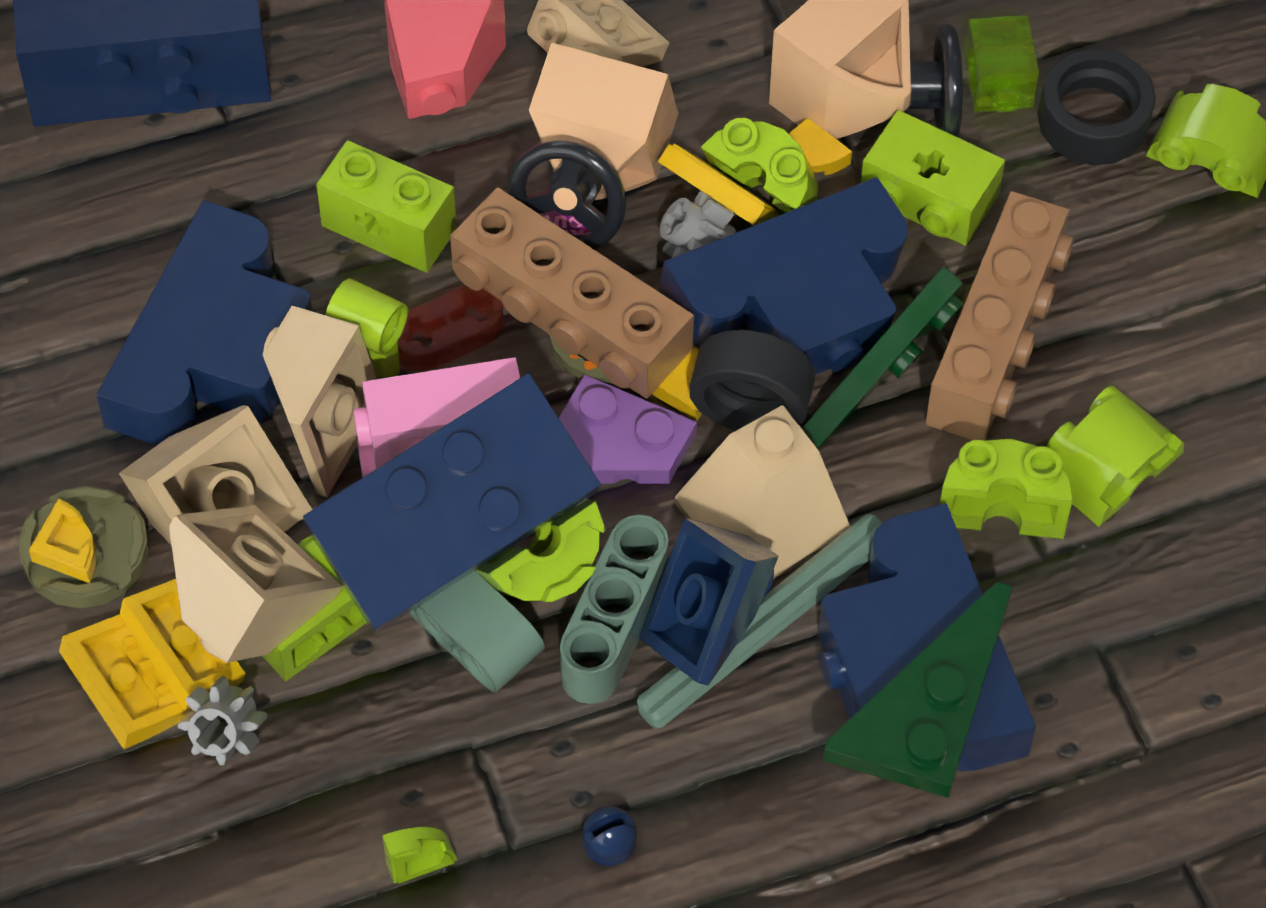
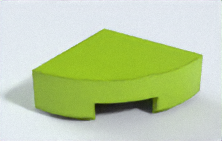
M414 827L382 835L386 865L394 884L397 882L400 884L452 865L457 861L449 837L440 829Z

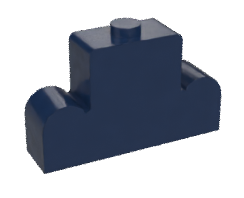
M875 177L664 261L658 292L694 315L693 345L698 349L709 336L724 331L739 330L741 327L745 330L770 334L793 344L808 356L815 368V375L829 369L833 372H839L849 368L862 355L867 354L891 327L896 306L882 284L889 280L896 270L907 238L908 226L904 216L878 177Z
M205 200L202 201L96 394L104 428L158 445L169 436L196 425L195 401H200L226 411H231L245 405L250 408L259 422L268 421L272 417L280 399L262 355L266 339L275 327L280 326L291 306L312 311L310 293L307 290L273 279L274 268L268 231L260 220L233 209Z
M947 503L895 516L884 521L876 529L872 541L868 570L870 583L831 593L822 599L818 631L824 649L819 654L821 671L830 691L839 689L849 719L983 595ZM1000 636L995 646L958 766V770L962 772L984 769L1028 757L1030 754L1036 726Z

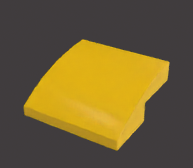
M176 579L124 598L119 615L62 636L59 649L65 662L123 749H127L178 724L187 713L194 711L188 706L186 698L198 686L210 693L212 685L221 676H226L229 686H237L244 681L246 674L238 661L226 663L224 660L207 652L200 642L201 638L182 621Z

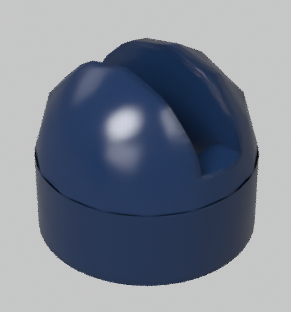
M614 806L599 807L589 815L584 823L582 831L583 848L588 857L598 864L605 866L621 864L629 859L635 850L636 826L625 810ZM613 824L620 825L602 832L597 837H594L592 833Z

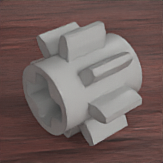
M702 191L698 193L694 203L687 198L676 200L667 209L660 224V235L668 241L662 249L663 252L674 258L736 233L735 228L728 224L734 213Z
M221 676L212 685L210 693L198 686L186 698L188 706L194 711L186 714L178 723V728L188 731L189 738L193 744L191 750L193 755L202 752L206 755L216 756L219 765H225L233 756L235 748L240 753L248 755L260 742L252 731L258 729L266 720L267 713L257 711L256 704L251 697L254 692L251 686L244 690L236 686H229L226 676ZM218 715L226 720L227 726L219 721Z

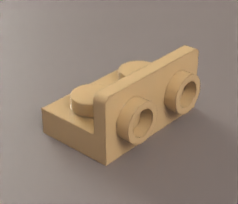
M538 0L527 27L528 35L547 53L551 43L640 67L662 61L670 43L623 0Z

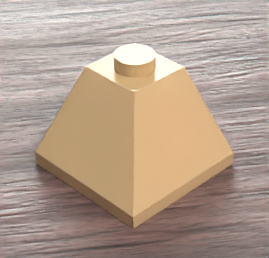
M291 306L280 326L275 327L269 333L262 355L315 492L328 498L357 447L358 439L353 409L365 407L362 382L376 380L377 378L359 325Z
M245 405L169 436L119 473L152 526L170 545L169 524L175 515L255 505L285 532L303 519V515L312 510L252 411Z
M783 405L729 434L679 491L674 500V504L685 518L748 535L777 554L779 557L774 567L773 581L806 563L850 527L819 450Z
M255 505L175 515L169 524L182 621L201 638L200 642L207 652L224 660L226 663L267 655L336 598L343 587Z

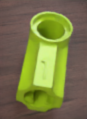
M346 279L333 294L325 315L359 325L377 379L397 376L400 372L397 341L401 337L408 318L407 304L354 279Z

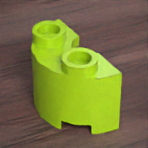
M1206 84L1202 93H1189L1185 95L1183 90L1177 92L1145 156L1159 161L1166 167L1174 170L1184 171L1190 165L1206 167L1213 172L1215 182L1221 187L1230 191H1240L1258 198L1266 181V120L1257 113L1261 103L1234 88L1216 84Z
M736 118L729 121L723 129L717 131L700 147L711 166L749 191L755 186L764 185V191L774 197L773 207L781 211V215L818 201V183L813 169L801 146L784 129L763 121L753 122L747 118Z
M1113 385L1105 388L1096 397L1090 406L1089 414L1077 426L1072 422L1065 423L1054 433L1046 446L1057 452L1062 459V469L1069 478L1073 500L1072 505L1098 527L1130 500L1133 492L1147 477H1157L1184 453V442Z
M1014 439L972 440L960 449L958 458L949 466L942 488L940 505L947 503L956 528L981 531L982 525L987 519L1003 516L1016 524L1019 535L1064 539L1073 500L1069 478L1062 469V459L1053 449L1045 446L1037 447L1036 445Z
M588 499L582 501L537 530L534 541L528 547L517 546L514 549L509 548L475 571L498 592L524 601L554 602L575 593L593 575L596 569L592 564L599 550V533H604V523L596 501Z

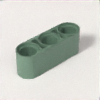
M628 516L619 521L614 527L595 566L596 569L590 577L562 636L560 644L562 687L569 697L578 702L593 704L611 697L617 689L639 641L640 633L668 563L669 539L667 531L659 521L650 516ZM634 552H644L651 555V557L644 560H635L627 555ZM612 604L628 608L626 611L616 614L602 610L605 606ZM591 657L597 658L604 663L598 667L586 668L578 665L576 662L583 658Z
M473 571L409 612L432 637L492 692H498L545 650L542 638L531 623L476 571Z

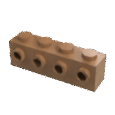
M499 187L450 235L452 268L457 277L467 287L476 291L484 290L502 302L505 309L514 318L523 323L532 322L550 334L562 350L575 356L580 354L598 366L606 378L620 388L629 387L647 399L693 349L694 315Z
M1010 191L932 382L925 425L970 440L986 441L996 416L1006 418L1017 387V382L1011 381L1012 374L1016 366L1024 369L1027 366L1037 333L1030 331L1035 317L1045 319L1056 284L1049 282L1054 269L1064 271L1072 250L1074 236L1065 234L1070 209Z

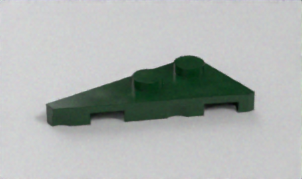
M944 266L802 427L804 433L817 449L835 433L890 373L898 379L901 378L922 354L923 350L917 346L934 327L939 332L942 331L964 306L965 303L960 300L966 294L963 283Z
M996 582L827 740L823 761L949 798L1013 586Z

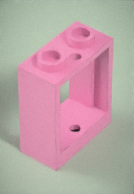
M516 357L362 382L365 407L353 409L362 477L370 474L520 379Z

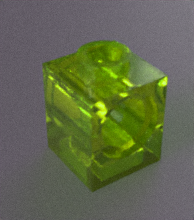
M1028 15L969 19L964 60L974 112L994 110L998 112H1011L1021 108H1033L1039 69Z

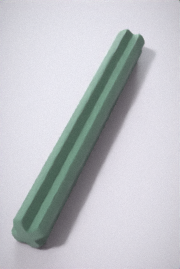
M874 514L864 515L763 596L756 617L709 686L695 682L679 668L675 667L642 693L637 699V710L642 718L655 729L663 728L824 596L870 560L875 531L882 524L880 519Z

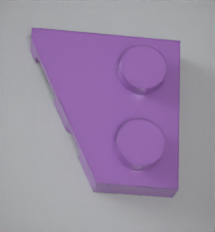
M585 374L559 416L562 425L601 484H614L625 479L636 481L639 484H669L697 435L696 421Z

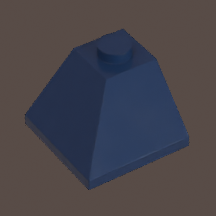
M684 518L639 639L695 682L709 686L756 617L763 596L767 594L773 583L774 567L779 556L748 535Z

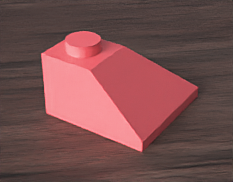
M384 0L390 66L408 119L424 115H440L450 109L466 106L506 48L504 0Z

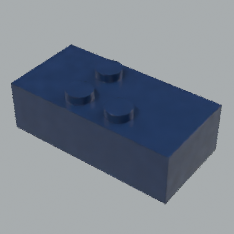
M13 0L16 55L34 127L168 112L186 113L196 109L271 101L259 0Z
M527 373L303 515V524L375 635L595 494L601 483L531 375Z

